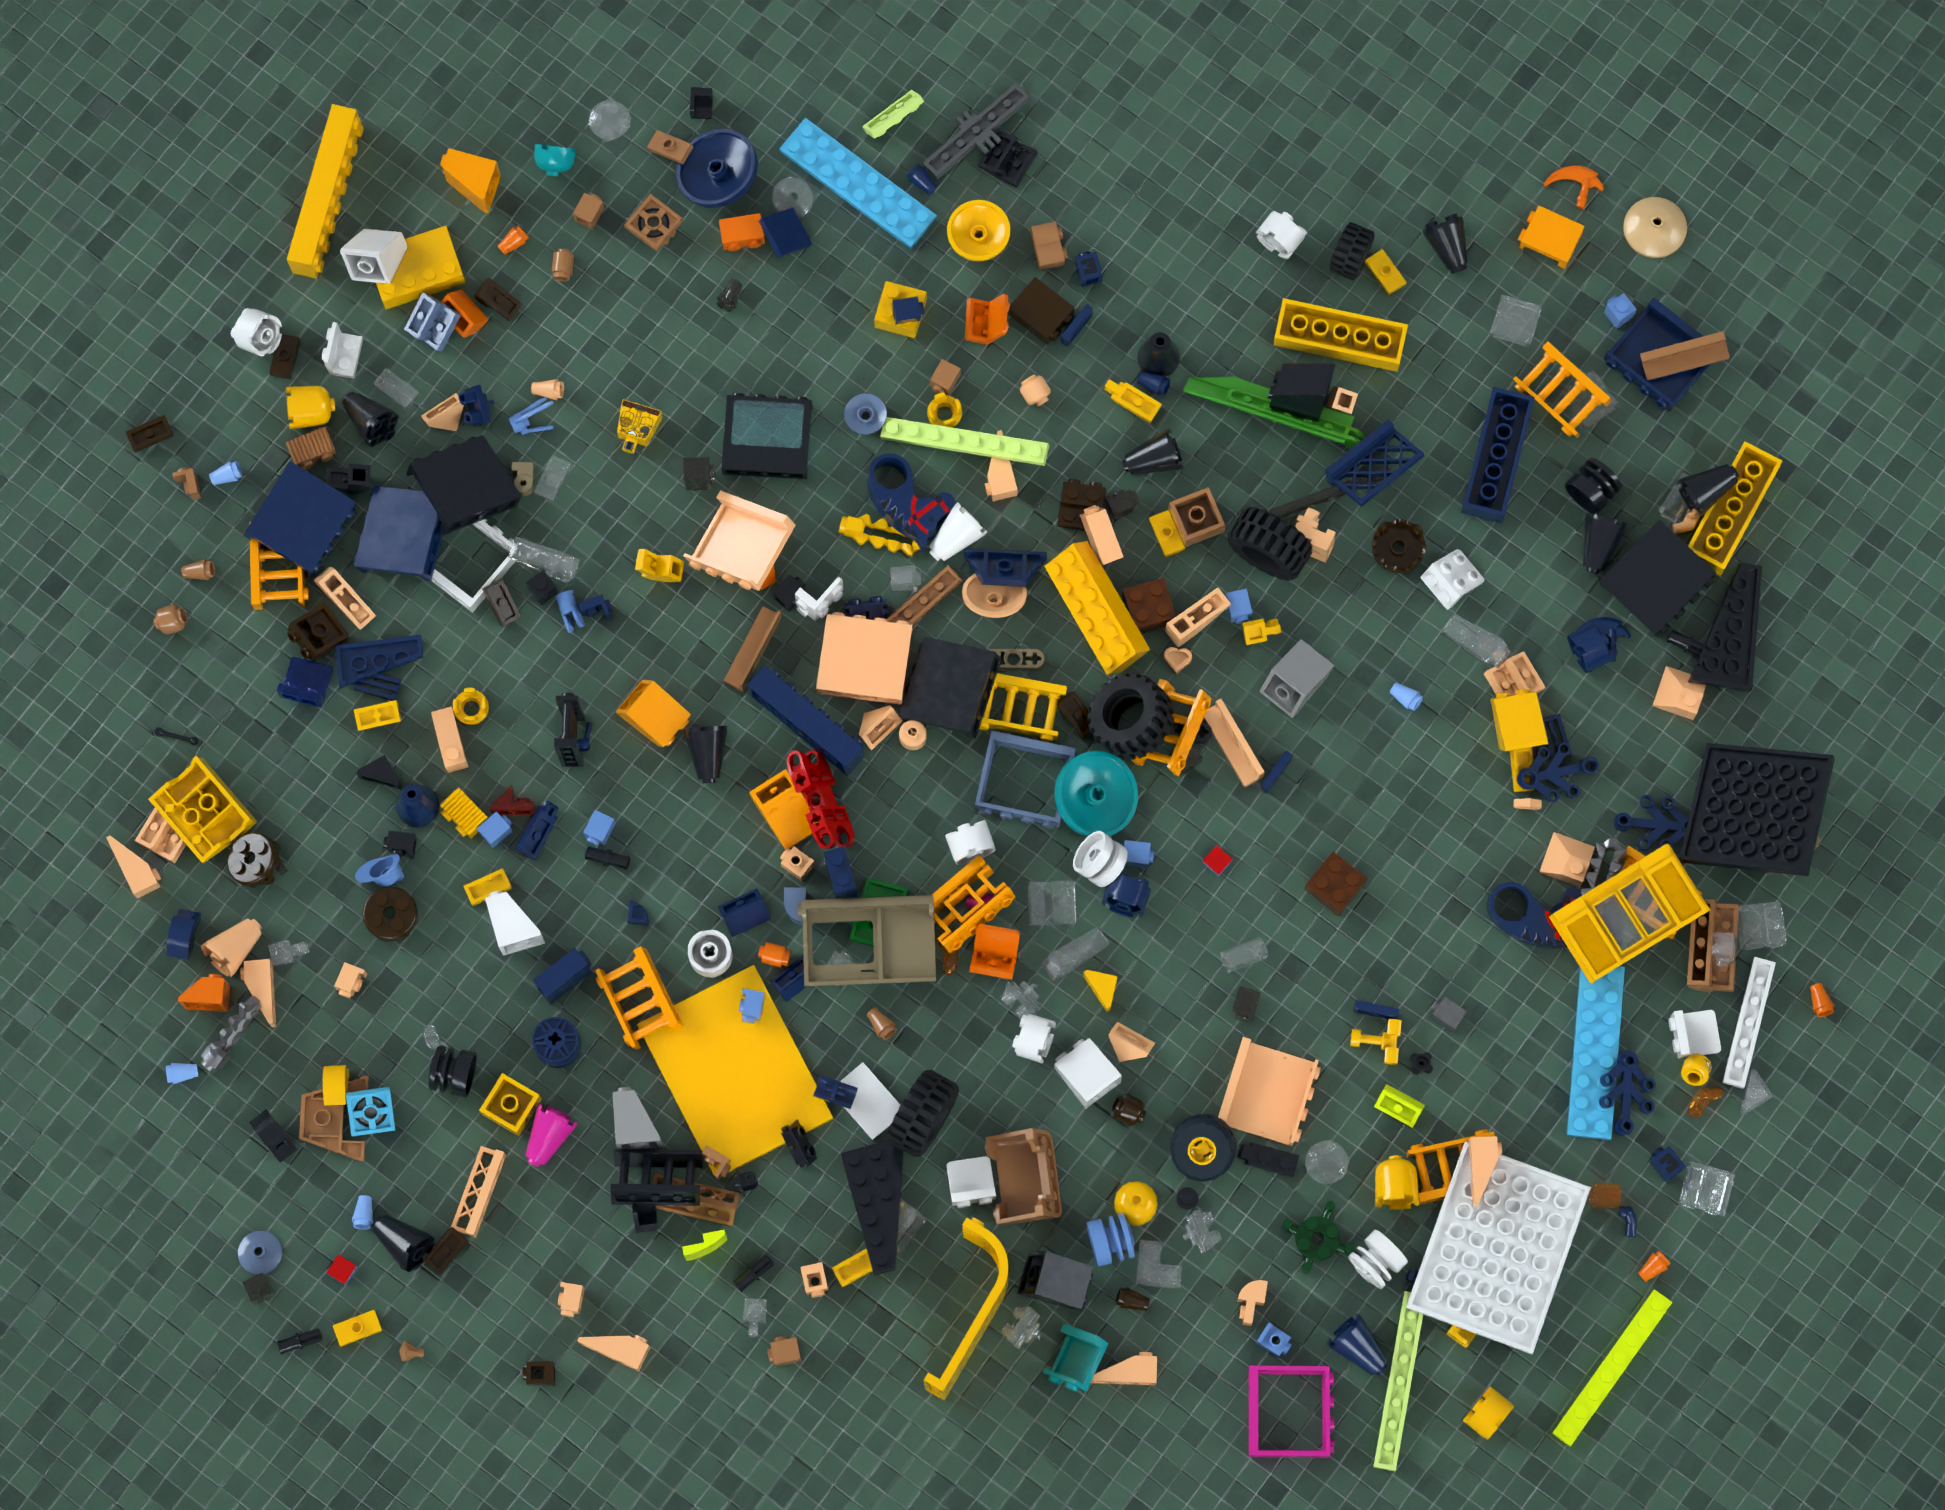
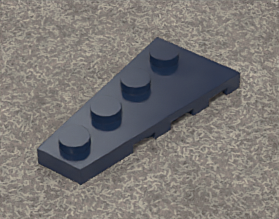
M421 635L335 645L340 689L357 683L360 680L368 679L376 674H381L424 658Z

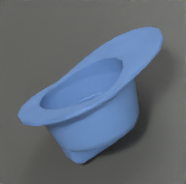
M392 854L366 862L357 870L355 874L356 880L361 883L373 881L381 887H389L402 881L404 874L399 865L400 856Z

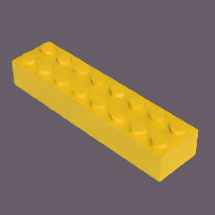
M335 104L331 106L287 256V262L294 274L317 279L318 274L323 271L324 253L329 251L330 241L328 239L330 234L334 233L336 222H334L335 215H338L341 209V202L339 201L341 195H345L347 183H345L346 177L351 175V160L358 151V144H356L358 137L361 138L364 126L356 109Z

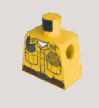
M622 400L617 429L618 437L625 440L622 450L634 454L637 444L647 446L663 418L662 412Z

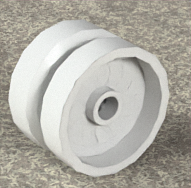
M1096 831L1087 836L1080 844L1073 858V868L1082 876L1088 877L1089 881L1095 885L1105 887L1112 883L1123 870L1128 852L1126 847L1113 841L1104 832Z

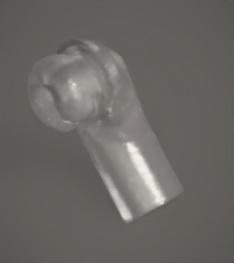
M427 1025L423 1030L426 1046L436 1050L439 1045H443L446 1047L447 1053L450 1044L439 1040L434 1025Z

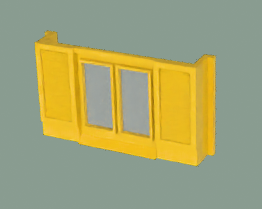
M1667 843L1549 916V919L1591 984L1710 911V908Z

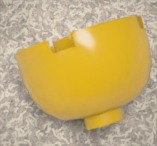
M1139 1181L1128 1182L1121 1186L1114 1199L1116 1214L1123 1213L1129 1225L1132 1226L1144 1225L1149 1222L1156 1214L1158 1207L1157 1196L1154 1190L1146 1183Z

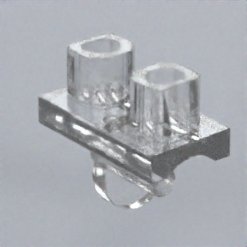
M1014 981L1008 982L1005 986L1006 990L1000 998L1008 1006L1016 999L1022 1004L1015 1011L1020 1019L1023 1015L1037 1014L1041 1010L1029 997L1031 996L1034 1000L1039 998V995L1034 991L1038 987L1035 983L1029 986L1023 981L1020 984L1025 990L1023 991Z
M1199 1209L1186 1217L1189 1224L1185 1225L1187 1233L1182 1236L1183 1240L1190 1239L1193 1246L1198 1244L1201 1254L1209 1251L1222 1240L1217 1230L1209 1232L1206 1225L1213 1222L1210 1211L1200 1212Z
M1018 1305L1013 1312V1316L1019 1322L1015 1327L1007 1323L1001 1331L1017 1349L1020 1348L1024 1341L1029 1343L1032 1337L1039 1340L1041 1336L1036 1332L1040 1326L1036 1322L1040 1315L1029 1306L1025 1308Z

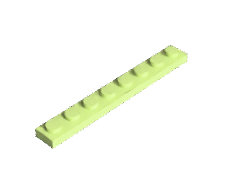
M889 417L886 418L880 435L882 440L1045 466L1049 450V444L1044 442Z
M1404 1291L1373 1465L1374 1468L1394 1472L1397 1467L1423 1314L1406 1308L1411 1292Z

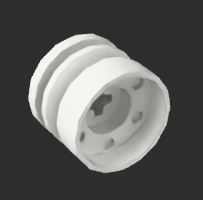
M1373 1230L1364 1240L1369 1250L1367 1251L1358 1246L1356 1251L1360 1256L1352 1252L1348 1258L1356 1271L1366 1281L1382 1289L1385 1286L1383 1279L1386 1281L1392 1279L1387 1269L1389 1268L1398 1273L1408 1261L1403 1253L1386 1236L1377 1230Z

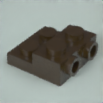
M1068 479V482L1063 481L1057 527L1085 531L1080 515L1084 514V509L1094 505L1103 508L1106 488L1102 487V484L1098 482H1090L1089 485L1081 484V481L1078 479Z
M325 603L290 622L287 630L289 640L292 643L297 642L300 646L302 657L306 660L310 659L312 663L329 654L335 645H340L348 640L350 636Z

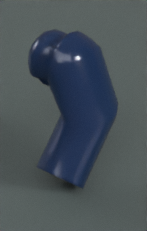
M1628 1205L1627 1207L1620 1206L1619 1217L1626 1218L1625 1236L1636 1237L1637 1218L1633 1208Z

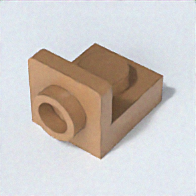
M184 467L172 473L176 483L183 482L186 494H190L193 500L201 498L197 474L193 468Z
M706 1145L702 1152L703 1156L706 1157L704 1161L714 1167L717 1164L720 1165L714 1175L716 1179L720 1180L722 1176L726 1177L731 1169V1165H729L730 1159Z

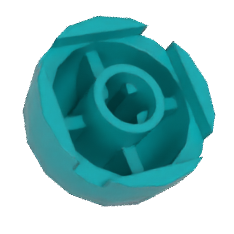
M535 144L534 146L535 163L540 169L546 171V175L559 176V172L568 171L574 164L576 149L543 144Z

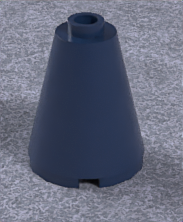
M410 784L404 787L396 802V810L400 819L408 826L416 828L428 825L437 817L440 808L436 793L431 788L419 784Z
M1358 1313L1356 1314V1319L1351 1316L1334 1332L1336 1337L1333 1341L1329 1338L1326 1343L1332 1350L1370 1375L1375 1373L1379 1375L1387 1368V1358L1365 1321Z

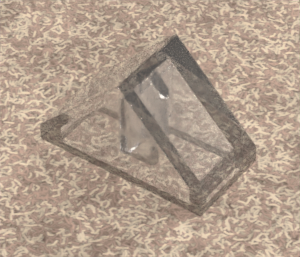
M1752 1069L1748 1074L1740 1112L1742 1116L1755 1110L1773 1097L1757 1070Z

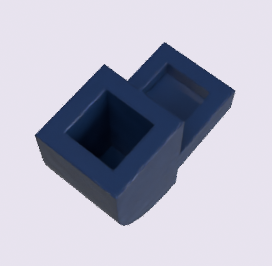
M179 909L177 916H173L168 933L167 956L185 960L189 959L194 948V934L201 920V913Z

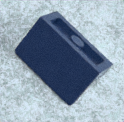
M757 888L718 906L732 937L771 919Z

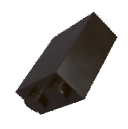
M1036 277L1013 301L1008 311V315L1046 345L1051 340L1053 342L1056 341L1061 334L1060 330L1063 326H1068L1075 318L1074 307Z

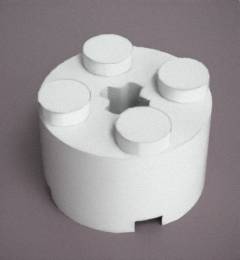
M1273 211L1256 231V234H1258L1256 237L1268 250L1272 252L1275 249L1280 252L1278 254L1279 257L1288 259L1303 241L1307 232L1293 222V217L1286 212L1280 214Z
M246 308L242 311L241 316L232 328L231 336L239 348L259 356H264L267 353H273L279 346L282 334L279 333V326L282 327L280 320L273 315L257 309Z
M985 820L975 823L974 826H970V823L963 824L957 827L958 831L945 835L957 865L970 863L978 855L984 858L996 850Z
M706 930L696 933L691 938L688 944V958L692 968L698 974L715 978L723 974L730 967L733 953L729 940L724 934L717 930ZM714 950V956L707 957L706 951L711 952Z
M1033 1014L1023 1015L1020 1021V1027H1022L1020 1035L1015 1036L1012 1047L1015 1048L1017 1056L1043 1063L1042 1057H1047L1054 1034L1050 1033L1051 1027L1055 1028L1056 1022Z

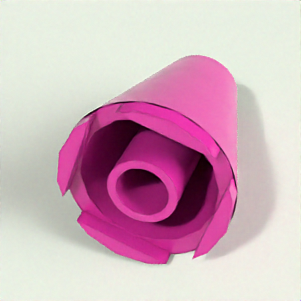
M539 1103L537 1106L525 1154L528 1157L527 1162L537 1167L540 1164L545 1165L578 1125V1121L570 1122L569 1115L553 1107L547 1106L546 1109L542 1108V1103Z

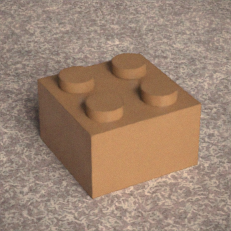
M1209 487L1169 502L1168 510L1185 548L1224 533L1225 524Z

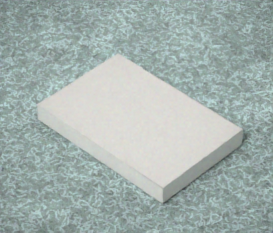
M862 1062L840 1082L858 1088L851 1109L845 1108V1110L873 1141L891 1125L900 1104Z

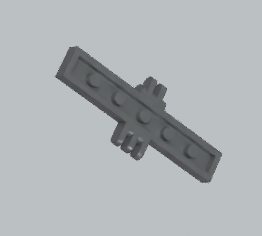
M1015 83L978 116L974 113L969 115L964 111L962 116L966 119L965 121L960 116L955 119L959 124L958 129L960 131L923 162V166L938 180L975 147L984 154H987L989 151L984 146L985 144L992 149L995 145L991 139L997 144L1001 142V139L994 131L1031 100L1030 96Z

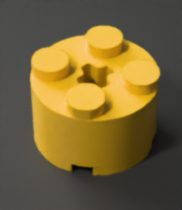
M1491 1386L1482 1395L1485 1400L1480 1398L1472 1408L1475 1413L1470 1411L1463 1419L1464 1423L1486 1440L1492 1436L1514 1408V1405Z

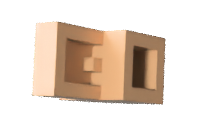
M1252 1281L1241 1290L1237 1302L1246 1303L1245 1306L1241 1305L1239 1318L1243 1319L1242 1325L1251 1326L1255 1305H1264L1268 1281Z

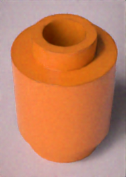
M766 942L765 946H760L758 958H761V963L780 968L782 966L787 967L791 950L786 949V946Z

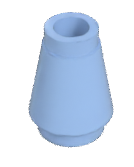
M229 461L210 473L209 476L212 484L217 485L239 481V478L243 477V473L237 461Z
M1397 682L1390 690V694L1407 710L1415 711L1423 700V696L1420 695L1419 691Z
M171 1063V1065H166L167 1082L176 1084L198 1077L197 1064Z
M366 1195L358 1197L352 1217L354 1228L367 1230L374 1223L372 1197Z

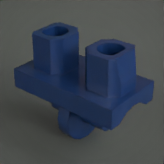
M481 385L464 390L465 392L458 395L460 403L462 405L468 404L470 412L464 413L466 424H473L474 427L490 422L489 414L491 412L489 406L494 405V400L487 401L486 394H483Z
M820 1075L813 1097L851 1109L858 1088Z

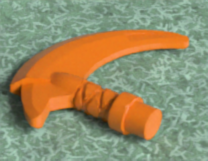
M1583 166L1563 167L1552 173L1543 185L1547 187L1559 180H1574L1581 183L1580 195L1576 200V208L1579 210H1584L1585 204H1587L1589 189L1593 187L1600 191L1604 189L1597 177L1598 173Z

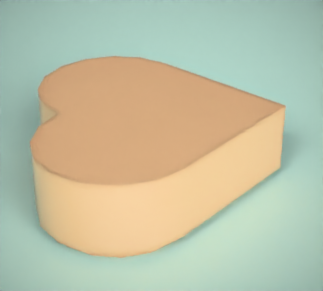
M1170 647L1164 653V660L1177 674L1190 664L1192 653L1186 648L1178 650L1175 647Z
M1531 798L1514 799L1513 807L1516 809L1541 810L1542 800Z

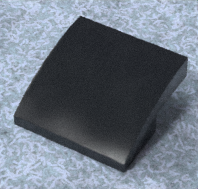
M999 131L997 136L1001 139V142L997 144L994 140L992 141L995 147L992 149L988 148L989 152L984 154L978 166L992 176L1017 188L1038 153L1036 149L1019 143L1017 138Z

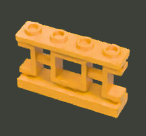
M980 855L975 857L932 894L934 900V923H937L945 931L937 939L949 953L959 949L966 939L975 935L978 924H985L993 920L996 914L1003 908L1008 907L1016 897L1005 882L996 889L992 886L987 878L994 872ZM979 878L984 885L974 892L970 885ZM991 891L995 897L985 904L981 898ZM970 894L978 904L962 917L954 909V906ZM946 907L951 913L941 920L936 914ZM957 919L962 925L952 933L948 926Z

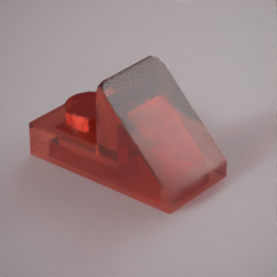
M512 785L490 806L492 815L495 812L499 815H532L536 809L534 801H530L528 798H519L517 801H514V788Z

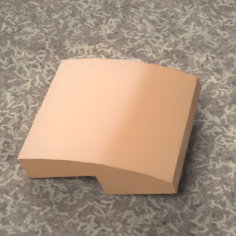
M1524 651L1506 659L1504 663L1484 673L1495 694L1509 692V695L1517 694V690L1530 688V691L1539 693L1546 688Z
M154 808L135 839V842L173 863H176L187 845L156 808Z

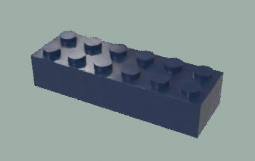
M1493 387L1461 513L1503 523L1535 397Z
M763 666L747 685L749 695L812 748L820 751L830 763L848 776L864 758L863 747L861 746L863 743L854 735L850 737L846 734V729L840 723L836 722L834 724L829 720L830 716L823 709L817 710L812 705L813 701L806 695L800 696L796 692L797 688L792 683L782 681L779 678L781 675L772 667L768 669Z

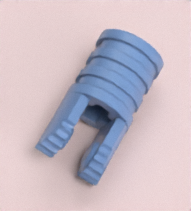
M568 590L556 595L555 598L567 632L571 633L575 630L571 616H574L576 624L580 628L585 626L574 591Z

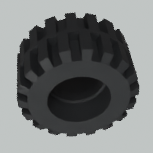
M1353 222L1347 224L1331 258L1330 271L1355 280L1359 276L1375 237L1374 231Z

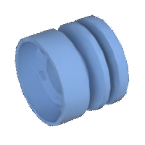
M1123 1213L1117 1214L1119 1224L1116 1225L1113 1216H1109V1227H1104L1101 1219L1086 1222L1091 1247L1098 1267L1112 1264V1253L1115 1252L1120 1261H1124L1123 1250H1126L1129 1259L1135 1257L1132 1231Z

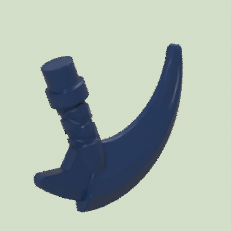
M1595 618L1581 625L1578 629L1595 622L1600 633L1608 635V648L1614 656V660L1611 662L1616 661L1617 638L1620 636L1631 637L1627 629L1621 625L1622 621L1614 618Z

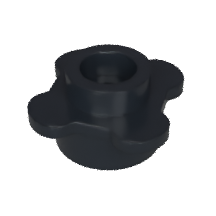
M1425 1052L1418 1055L1413 1053L1410 1056L1413 1064L1411 1071L1414 1075L1423 1072L1430 1074L1433 1071L1430 1053Z

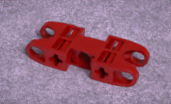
M800 750L791 751L786 760L789 775L796 793L804 794L810 810L805 816L817 844L823 849H831L835 845L838 847L844 846L845 848L850 847L854 842L852 824L845 806H838L831 789V786L836 783L824 755L818 750H810L806 754ZM796 754L800 760L798 766L793 763V757ZM812 754L817 756L816 764L811 762ZM843 832H845L848 836V841L846 844H844L841 839V834ZM825 834L830 836L829 845H826L824 842Z

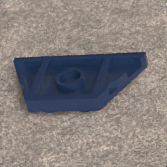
M964 548V557L982 585L1026 587L1045 563L1047 552Z

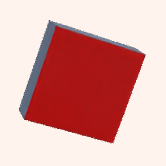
M1216 845L1202 863L1219 876L1233 859Z
M338 1254L326 1273L346 1285L357 1266Z

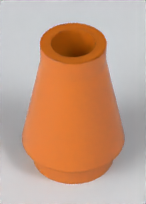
M518 225L515 228L512 227L497 246L506 255L510 251L524 245L529 237Z
M1822 983L1810 986L1813 1012L1817 1014V1017H1825L1834 1012V1004L1823 988Z
M1660 1251L1653 1252L1637 1273L1645 1282H1648L1653 1277L1666 1271L1671 1263Z

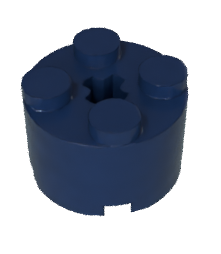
M1595 622L1567 636L1573 655L1576 654L1579 659L1577 662L1585 673L1591 672L1614 660L1611 650L1607 649L1606 646L1609 644V641L1604 633L1600 634V630Z
M1121 872L1112 883L1107 885L1102 904L1105 906L1107 903L1110 905L1109 910L1119 915L1133 917V914H1139L1138 917H1142L1151 893V889L1148 886L1149 882L1143 878L1134 879L1128 877V874Z

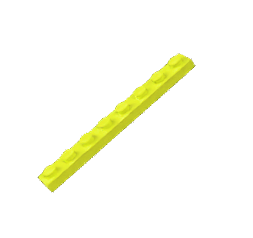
M1655 1289L1652 1291L1552 1432L1554 1436L1569 1447L1573 1444L1673 1303Z

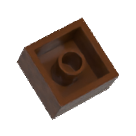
M1164 578L1123 589L1122 597L1125 607L1141 634L1166 627V624L1176 617Z
M1332 852L1306 884L1305 891L1337 916H1340L1366 884L1367 877L1335 852Z

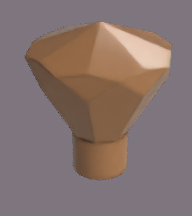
M404 1341L399 1350L402 1362L424 1356L423 1348H416L408 1341Z

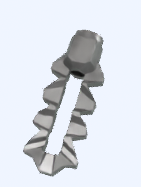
M1609 838L1604 843H1596L1599 857L1591 858V865L1595 872H1588L1586 875L1591 888H1583L1581 890L1582 895L1595 888L1607 851H1614V856L1606 881L1622 870V865L1619 862L1625 857L1627 850L1620 846L1617 839ZM1613 896L1594 906L1600 917L1604 908L1612 902Z
M251 996L245 1003L241 1002L239 1004V1014L231 1016L228 1020L230 1027L222 1028L219 1032L221 1041L210 1043L201 1054L203 1058L201 1064L207 1070L216 1072L217 1069H223L230 1059L229 1053L233 1049V1045L238 1042L252 1019L259 1013L261 1008L260 1000L256 996Z

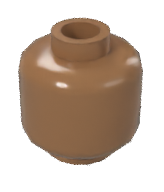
M176 604L168 605L157 610L154 625L157 630H161L165 635L176 633L184 629L188 621L187 614L184 608Z

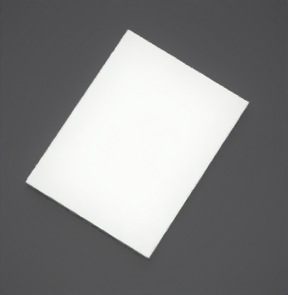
M1465 1141L1406 1308L1532 1355L1591 1187L1502 1155L1498 1156V1161L1477 1207H1472L1469 1142Z

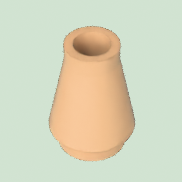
M558 379L533 382L531 392L533 395L557 400L564 395V383Z

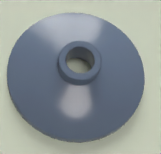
M865 393L856 395L847 403L844 417L846 424L852 431L861 435H869L883 427L887 418V411L880 398ZM869 414L870 417L865 420L862 418V415Z
M255 1231L248 1234L241 1241L238 1248L240 1264L246 1271L255 1275L270 1273L279 1265L282 1258V1246L279 1240L267 1231ZM262 1248V1254L257 1256L255 1250Z

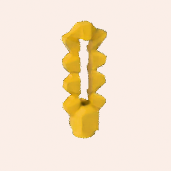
M868 514L859 518L842 516L838 533L853 538L859 545H863L869 540L874 548L881 549L885 545L893 553L900 549L910 557L913 556L914 552L920 550L915 540H913L911 546L907 543H900L899 541L887 540L863 533L864 528L869 527L906 537L895 528L888 527V522L884 518L872 524Z

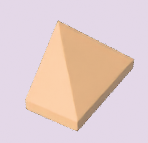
M455 393L421 415V418L429 427L457 431L464 405L460 403L459 397Z
M890 705L866 712L863 715L859 736L869 749L873 750L902 722V719Z
M1119 1022L1114 1025L1108 1035L1119 1062L1147 1057L1155 1045V1042Z

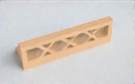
M1222 699L1215 701V706L1206 711L1204 720L1211 727L1212 734L1245 788L1262 779L1264 770Z
M483 1146L480 1147L451 1225L458 1232L476 1238L506 1158L505 1152ZM484 1152L493 1155L490 1166L484 1168L481 1162ZM484 1173V1183L482 1187L477 1189L473 1181L476 1176ZM476 1193L478 1199L475 1207L469 1210L466 1200L469 1196ZM468 1214L470 1220L467 1229L458 1227L459 1219Z

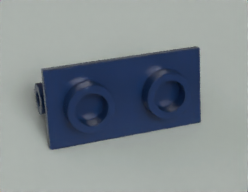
M882 596L870 597V601H861L860 598L850 599L848 603H844V608H849V611H845V616H865L864 612L869 611L870 619L884 618V615H888V606L883 607V604H887V599H882Z

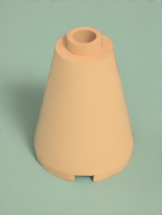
M247 918L204 942L201 945V949L206 957L210 955L212 959L211 964L227 977L229 975L232 977L262 935L260 931L262 927L255 919L250 920Z

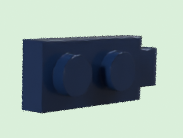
M547 800L543 806H539L536 809L515 848L528 858L536 860L557 821V816L555 815L558 807Z

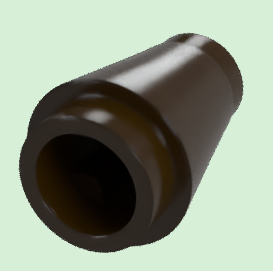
M1128 1287L1125 1289L1120 1288L1116 1297V1305H1119L1122 1309L1147 1311L1150 1298Z

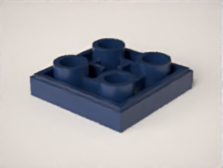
M793 207L759 220L778 258L812 245Z

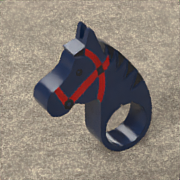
M888 453L880 455L870 466L867 484L868 492L875 508L893 528L904 536L915 540L920 550L924 552L927 541L934 539L936 535V527L946 520L954 507V497L950 493L943 492L934 499L930 497L916 498L911 467L903 457L897 454ZM884 466L894 467L904 475L905 483L897 489L889 488L887 490L886 487L881 486L876 481L874 472Z
M1507 882L1499 885L1490 894L1487 901V912L1500 930L1518 941L1544 948H1567L1549 916L1581 897L1582 894L1580 889L1570 887L1561 895L1560 903H1557L1549 911H1545L1524 886L1514 882ZM1510 889L1518 892L1524 898L1526 910L1524 916L1520 919L1521 921H1507L1496 913L1494 899L1498 892Z

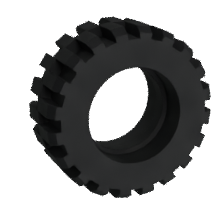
M1256 507L1244 509L1228 533L1229 546L1233 548L1232 550L1235 553H1238L1243 560H1246L1250 565L1258 568V570L1281 580L1289 581L1297 578L1312 554V544L1302 532L1298 531L1295 526L1289 524L1283 518L1281 519L1264 509L1260 510Z
M1126 673L1122 674L1120 678L1116 676L1110 679V683H1104L1101 686L1100 692L1095 693L1093 696L1095 700L1089 706L1091 713H1088V722L1090 723L1088 727L1094 739L1108 752L1121 759L1134 760L1136 756L1140 759L1145 757L1148 752L1153 753L1157 750L1156 747L1159 744L1162 745L1165 742V736L1170 734L1171 729L1169 727L1173 725L1174 721L1172 716L1174 708L1171 705V699L1154 681L1145 675L1141 676L1139 673H1132L1131 675ZM1144 702V709L1140 719L1132 727L1118 730V722L1122 713L1131 705Z
M925 1070L913 1084L895 1114L887 1133L888 1141L914 1157L922 1156L930 1147L949 1116L958 1097V1085L933 1070Z

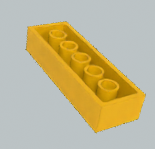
M1283 298L1273 346L1398 372L1408 324Z
M1744 441L1731 465L1738 472L1737 483L1706 511L1688 545L1719 576L1722 575L1783 462Z
M1088 541L1073 543L1044 566L1107 675L1123 672L1150 651L1149 646Z

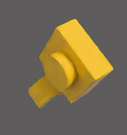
M1263 618L1242 623L1246 645L1267 641V635L1281 633L1278 619H1271L1267 623L1264 622Z

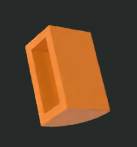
M462 289L448 293L441 301L461 314L455 329L463 338L476 333L489 320Z

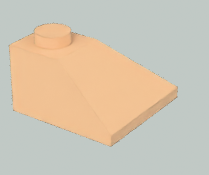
M1666 666L1652 706L1694 720L1706 685L1688 682L1691 674Z
M1553 832L1539 873L1581 887L1595 847Z

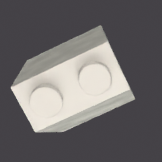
M363 229L345 244L340 252L351 280L390 284L405 254L407 244L402 232Z
M495 891L489 894L490 897L485 898L497 943L503 956L545 944L540 930L507 892Z
M1090 1038L1086 1041L1084 1039L1079 1040L1073 1045L1074 1050L1068 1054L1066 1052L1060 1054L1055 1059L1056 1063L1054 1064L1056 1071L1085 1109L1118 1086L1122 1075Z

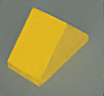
M1091 970L1084 971L1083 977L1106 1012L1110 1011L1117 976Z

